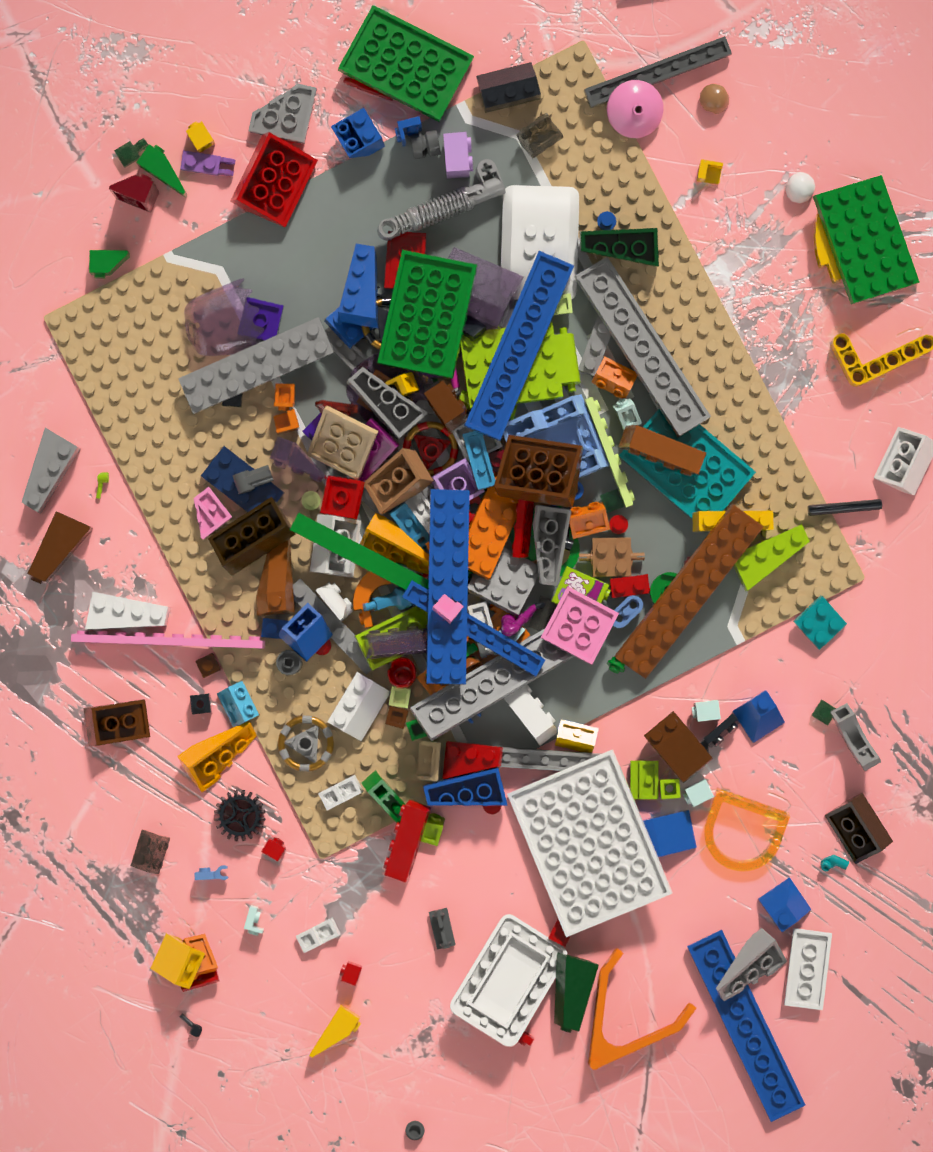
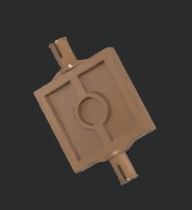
M631 537L592 538L591 552L588 554L579 553V557H586L579 558V562L591 561L593 577L631 576L633 560L644 561L645 557L637 556H645L644 552L633 553Z

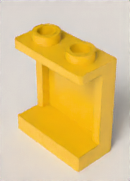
M166 933L150 969L173 984L190 989L205 953L185 944L181 938Z

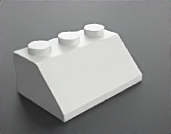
M898 427L876 471L874 479L914 496L932 460L933 440L926 435Z
M317 515L318 523L358 543L361 521L333 515ZM316 543L313 544L310 572L353 578L354 563Z
M357 672L327 722L362 741L391 691Z

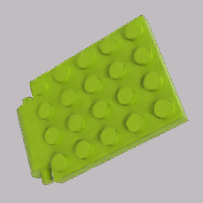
M550 322L516 404L563 398L562 386H568V392L576 391L575 385L580 384L581 381L574 334L567 333L566 327L560 328V334L554 335L553 322ZM506 328L486 330L474 341H471L465 335L462 336L460 346L470 410Z

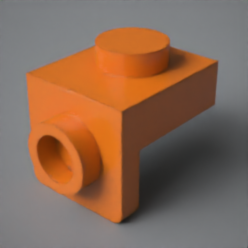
M275 383L274 406H278V410L288 411L290 407H295V384Z

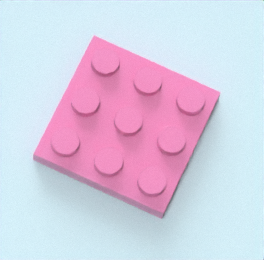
M567 586L540 638L592 665L619 613Z

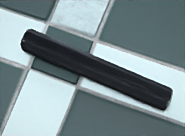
M874 499L809 505L807 511L809 516L880 510L882 509V500Z

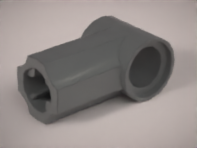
M268 465L252 471H243L232 476L238 494L247 493L254 490L255 487L274 481Z

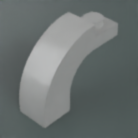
M848 703L831 711L832 718L858 765H861L863 770L867 771L881 763L880 757L867 740L855 713Z

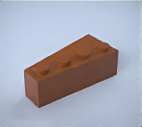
M628 425L625 427L618 446L627 450L630 454L644 456L648 461L663 463V466L672 470L677 468L681 470V474L690 477L692 474H699L706 455L704 451L638 425Z

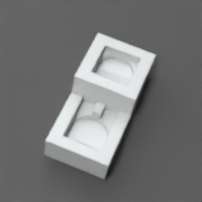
M353 775L318 794L326 810H329L364 791L356 775Z
M332 917L296 935V938L303 952L306 953L338 937L341 933Z

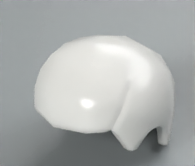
M796 172L789 178L785 191L787 197L792 202L803 203L810 200L816 186L814 179L808 173Z

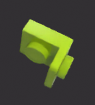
M429 813L421 842L438 846L445 821L444 817L436 813Z

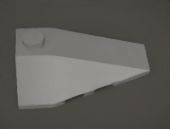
M760 928L746 941L716 987L723 1001L742 992L746 985L758 983V979L766 975L768 977L774 974L787 962L777 941L763 928Z

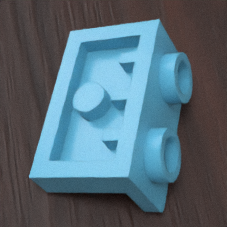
M243 681L217 693L233 727L259 715Z

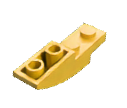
M817 211L813 233L816 261L819 268L827 267L832 284L840 282L841 276Z

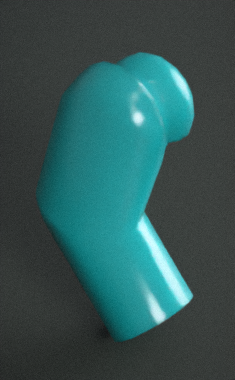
M830 855L820 863L821 869L825 872H828L835 866L846 870L849 865V861L837 855Z

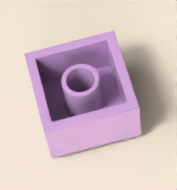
M467 132L443 134L447 179L470 177L469 172L473 171L472 156H468V153L472 152L471 137H467Z
M466 458L461 459L431 477L433 479L432 485L435 489L470 490L469 500L485 492L484 489H477L472 468Z

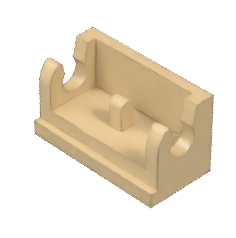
M420 741L417 779L438 781L441 742Z

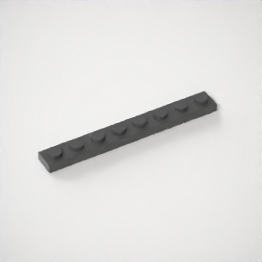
M724 36L584 89V94L590 108L608 102L613 90L624 82L640 80L654 85L731 56L732 52Z

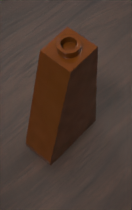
M56 511L27 573L32 576L31 580L39 584L42 581L48 583L92 532L93 527Z

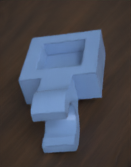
M221 865L216 871H211L210 867L199 868V871L194 873L195 880H226L229 876H222L221 870L228 869V866Z

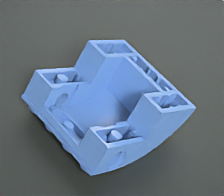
M582 394L571 396L544 409L532 411L508 422L503 433L506 442L508 435L582 445L583 452L579 478L610 466Z

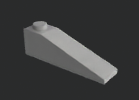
M536 505L533 530L540 584L558 586L571 510L555 506Z

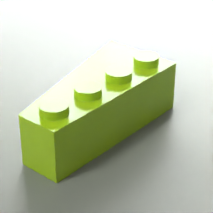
M802 524L745 550L734 565L745 592L810 542Z

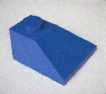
M767 690L760 692L732 711L752 743L785 723L778 707Z
M790 877L758 898L781 932L794 925L811 910Z

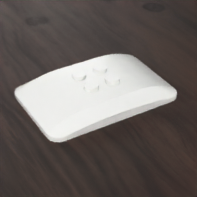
M508 186L505 189L506 193L503 194L501 295L505 299L518 300L538 251H541L574 265L563 294H571V300L574 299L577 292V281L574 277L577 275L578 191L573 187Z
M511 914L504 915L450 1002L451 1012L506 1047L514 1046L519 1041L556 978L557 953L567 954L566 949Z

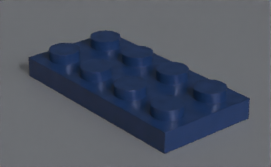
M225 446L222 447L201 474L202 478L247 512L270 497H273L276 503H278L285 494L284 491L272 482L255 487L254 490L247 493L238 494L232 476L243 471L255 469Z

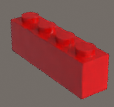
M409 800L406 805H402L399 813L402 818L400 822H397L394 829L396 837L395 840L392 839L389 846L391 854L390 857L386 858L383 866L386 869L385 876L405 883L408 881L431 807Z

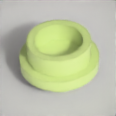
M308 491L302 496V505L308 510H315L319 507L321 498L318 493Z

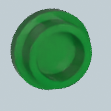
M615 657L608 660L607 665L610 671L617 674L625 671V664Z

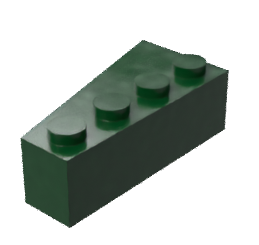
M657 228L579 232L581 252L659 267Z

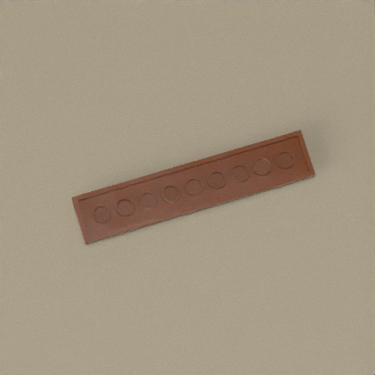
M732 503L615 654V658L646 679L764 526Z

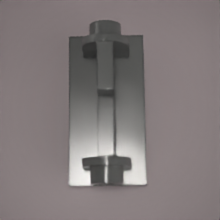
M443 908L428 912L437 950L455 946L456 943L448 909Z

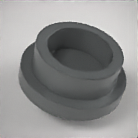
M414 1120L407 1124L405 1132L409 1139L419 1140L423 1137L425 1128L421 1122Z

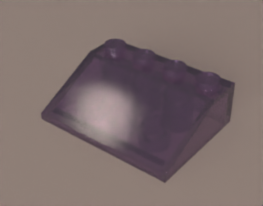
M454 247L447 259L478 265L467 315L498 329L502 328L524 277Z

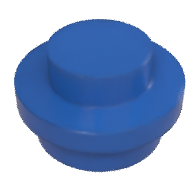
M602 212L598 216L597 224L602 230H612L616 225V217L611 212Z

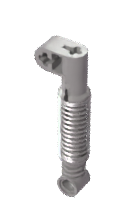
M489 159L480 161L475 171L478 184L471 187H461L457 189V192L453 190V194L449 192V195L445 194V197L441 195V198L437 197V200L434 198L433 202L432 200H429V203L426 201L425 205L421 203V206L417 205L418 210L415 206L410 207L404 213V216L400 214L399 217L395 216V219L392 217L382 220L378 226V236L382 240L389 241L399 236L400 233L404 234V231L422 230V227L426 228L430 224L434 225V222L438 223L442 219H449L450 216H457L458 213H465L466 210L474 209V206L505 194V187L495 163ZM484 167L485 169H490L488 176L494 175L495 177L484 181L483 179L486 178L487 173L482 172V169ZM390 226L393 232L386 234L383 232L382 227Z

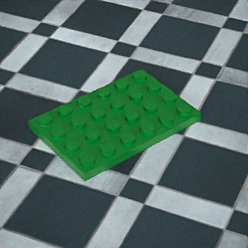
M372 5L341 61L338 71L440 122L469 69L474 56Z
M882 175L813 196L851 305L920 283Z
M402 250L377 363L453 379L478 265Z

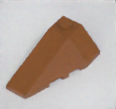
M290 539L266 555L256 595L257 616L294 612Z

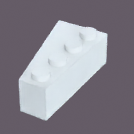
M92 592L85 630L167 626L171 607Z
M526 685L505 697L504 700L541 746L558 731L553 724L555 719L549 712L547 714L544 713L541 709L544 705L538 697L534 699L530 695L532 690Z

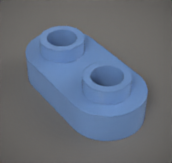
M635 595L629 596L614 610L623 617L622 622L615 620L614 627H625L641 612L643 602L640 597ZM630 602L637 604L635 609L630 608Z

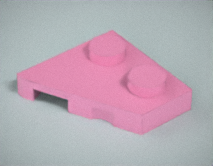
M207 487L193 498L200 535L203 540L233 518L210 487Z

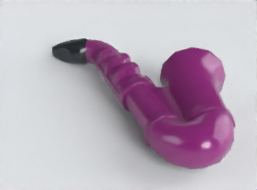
M539 602L531 605L523 614H519L517 619L511 614L504 615L501 619L502 634L505 636L516 634L521 629V626L527 623L533 616V613L546 606V603Z

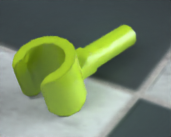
M101 472L97 476L98 489L96 498L98 499L101 498L103 483H109L108 472Z

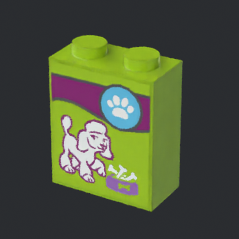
M567 566L551 602L558 605L567 586L599 603H602V600H607L611 590L608 589L609 584Z

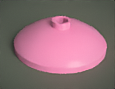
M631 80L620 84L613 90L607 102V117L611 126L625 137L641 138L649 135L658 127L663 116V101L659 92L651 84L644 81ZM637 106H640L641 111L639 113L635 112V108Z

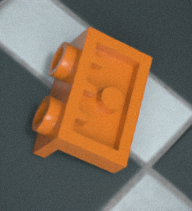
M604 356L592 383L598 388L604 389L614 396L623 399L628 396L638 375L635 371Z
M592 502L588 506L570 509L569 526L573 539L610 530L603 502Z
M205 934L183 939L182 942L205 953L194 980L197 979L198 975L218 969Z

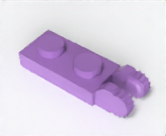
M183 150L180 169L182 171L215 176H233V171L220 169V164L235 165L236 160L218 155Z

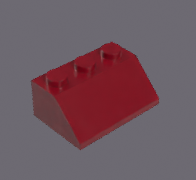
M141 174V176L133 175L109 186V190L115 199L149 213L152 212L159 195V190L154 181H152V178Z

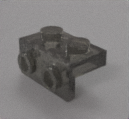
M548 113L538 117L533 123L522 128L516 134L520 145L532 159L563 138L561 131L552 122Z
M142 829L130 866L148 873L159 874L163 866L165 853L169 847L170 837Z

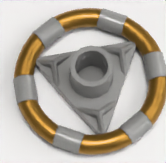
M303 715L291 719L284 725L279 734L278 749L282 759L288 766L298 771L309 772L319 769L328 762L333 753L334 738L330 728L321 719ZM300 723H313L316 725L285 741L286 736L295 725ZM320 727L327 739V748L320 760L317 761L318 730ZM285 744L314 763L299 764L290 758Z

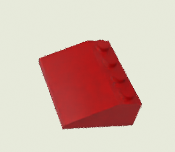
M270 132L262 134L230 202L285 228L318 160Z

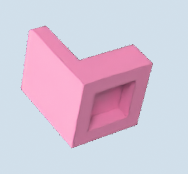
M444 594L433 606L432 610L448 623H451L464 606L458 601L455 603Z

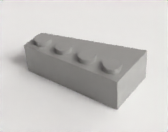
M45 427L21 503L41 514L81 448Z

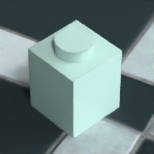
M719 700L695 702L694 707H691L692 717L696 718V722L721 719Z
M706 779L685 788V794H683L687 805L691 804L692 807L714 797Z

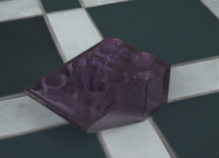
M277 437L270 456L274 466L281 469L286 467L292 468L291 471L301 476L304 473L309 474L310 479L317 482L327 481L326 475L295 442Z

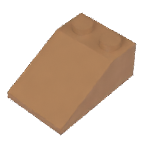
M402 448L365 481L364 486L380 514H384L419 494L433 482V479L417 452Z

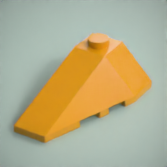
M375 513L365 530L360 545L397 564H405L408 569L429 575V554L393 521Z
M247 721L192 745L177 757L198 789L204 792L222 777L220 775L227 766L230 767L233 764L232 760L238 753H242L257 735L251 723Z

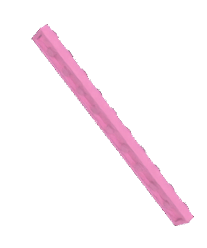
M77 630V634H71V642L265 649V641H261L260 637L249 636V640H241V636H230L229 639H222V635H210V639H203V635L191 634V638H184V634H172V637H165L164 633H153V637H146V633L134 632V636H127V632H115V635H108L107 631H96V635H89V631Z

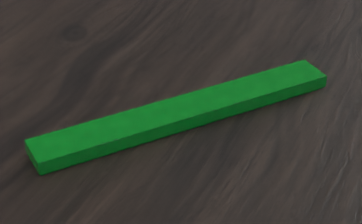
M298 512L290 531L404 590L407 589L411 581L428 589V579Z

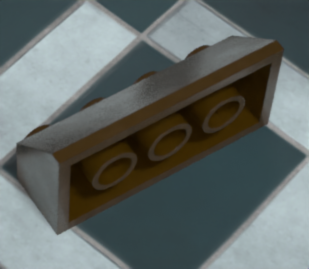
M270 497L210 536L208 540L222 567L233 576L296 535V533L290 531V522L273 497Z

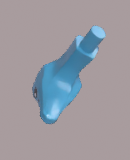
M396 587L392 593L372 598V602L363 604V610L377 611L388 606H395L397 609L402 610L410 608L414 604L402 598L406 590Z

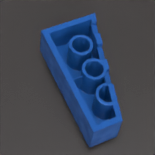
M356 244L338 311L340 321L378 328L377 255L375 247Z
M498 767L423 785L428 806H508Z

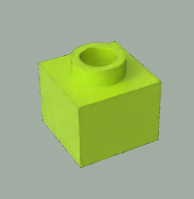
M679 778L659 780L660 799L681 798ZM667 785H672L673 790L671 792L666 791Z

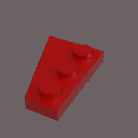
M446 741L442 779L501 767L503 747Z

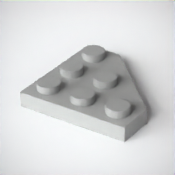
M296 84L284 94H280L265 106L252 112L248 131L259 135L270 132L282 140L305 144L317 88Z

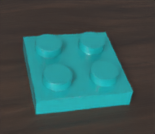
M821 595L793 621L819 650L847 625L844 619Z

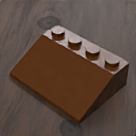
M508 435L494 485L498 496L573 508L578 488L583 446Z

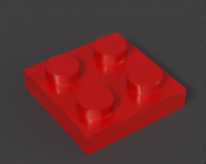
M328 475L320 513L357 520L365 482Z

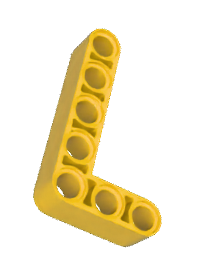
M837 334L831 341V348L849 384L853 387H858L933 350V336L923 335L863 365L846 334ZM836 339H843L845 346L839 348L836 345ZM925 339L930 342L929 349L923 348L922 340ZM905 348L912 349V357H907L905 355ZM848 355L853 358L852 365L845 363V356ZM888 356H893L896 359L895 365L888 364ZM870 365H877L879 372L873 374L870 371ZM853 373H859L862 376L861 382L853 380Z

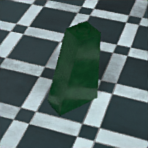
M558 952L556 959L554 1023L561 1026L560 1030L571 1033L572 1030L580 1031L599 964Z

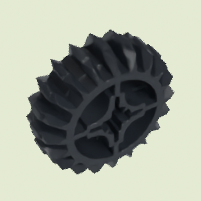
M234 790V796L228 792L227 797L229 799L227 800L222 796L220 799L224 804H216L221 810H214V814H220V817L214 818V821L221 822L216 828L219 829L223 826L224 830L221 831V834L224 835L226 832H229L227 839L235 835L234 841L236 842L239 836H241L242 841H246L245 835L252 839V831L258 835L259 831L256 827H264L259 821L266 820L265 817H260V814L266 813V810H259V807L264 805L263 802L256 804L259 797L256 796L254 799H251L253 793L249 792L248 796H245V790L241 791V795H239L238 790ZM235 800H245L252 806L242 809ZM230 803L233 814L225 820V809ZM237 810H240V812L249 811L242 817L243 821H240V818L238 820H231L237 815ZM255 811L254 824L249 828L247 816ZM237 822L243 827L244 831H235L228 825Z

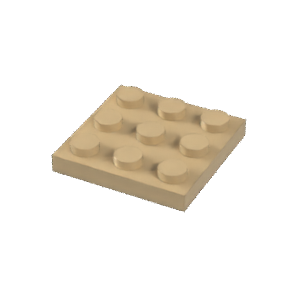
M326 406L307 455L358 480L361 477L378 431Z

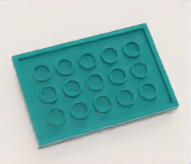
M660 409L655 412L643 428L706 452L699 474H692L690 477L681 474V470L674 468V470L663 466V463L648 461L646 457L630 454L627 450H623L619 454V457L692 520L693 512L723 511L756 473V471L701 425L677 437Z

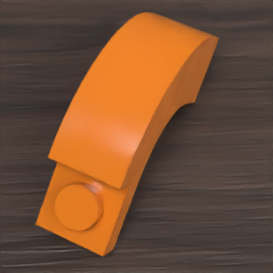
M370 571L358 583L353 598L354 611L362 610V613H359L361 625L365 624V628L373 627L370 610L364 611L363 604L370 602V598L376 589L384 585L393 584Z

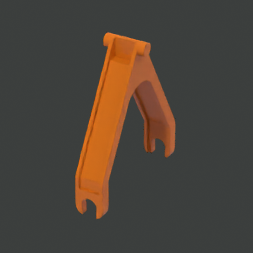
M618 948L612 952L599 971L588 1065L593 1070H597L606 1064L679 1032L697 1008L693 1004L688 1003L674 1023L623 1046H615L608 1043L603 1036L602 1025L608 975L623 955V952Z

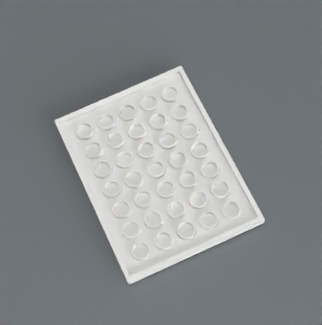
M613 749L507 794L566 937L673 894Z

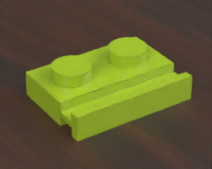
M630 760V791L634 799H658L659 761Z

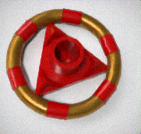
M435 421L423 422L414 426L406 435L403 448L410 449L413 437L415 438L423 464L430 476L436 475L455 463L459 450L458 443L453 433H448L442 423ZM429 428H435L444 433L449 440L418 435L417 433ZM451 444L448 461L443 466L429 469Z

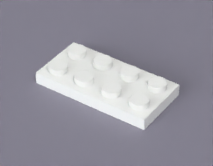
M793 928L784 999L785 1006L823 1010L832 933Z

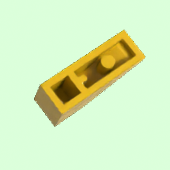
M340 1005L309 1056L313 1058L349 1036L352 1031L355 1033L361 1025L359 1022L360 1016L345 1006Z

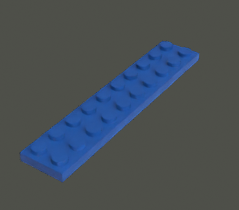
M538 251L466 420L465 427L498 441L501 440L574 265Z
M430 490L426 684L466 685L470 490ZM444 594L455 603L458 601L464 606L451 623H448L432 610L433 606Z
M722 929L687 945L770 1121L773 1122L806 1106L749 985H746L742 992L726 1001L721 999L716 990V987L735 960V956Z

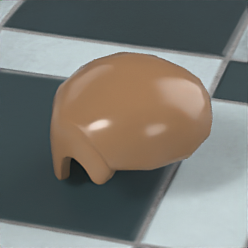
M710 84L705 86L700 92L699 101L706 111L719 114L728 107L730 97L723 86Z

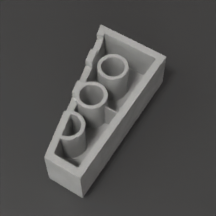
M363 367L347 381V384L397 440L428 414V412L399 394L398 391L389 387Z

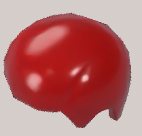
M404 657L393 660L387 672L390 683L396 688L402 689L411 686L417 676L414 663Z

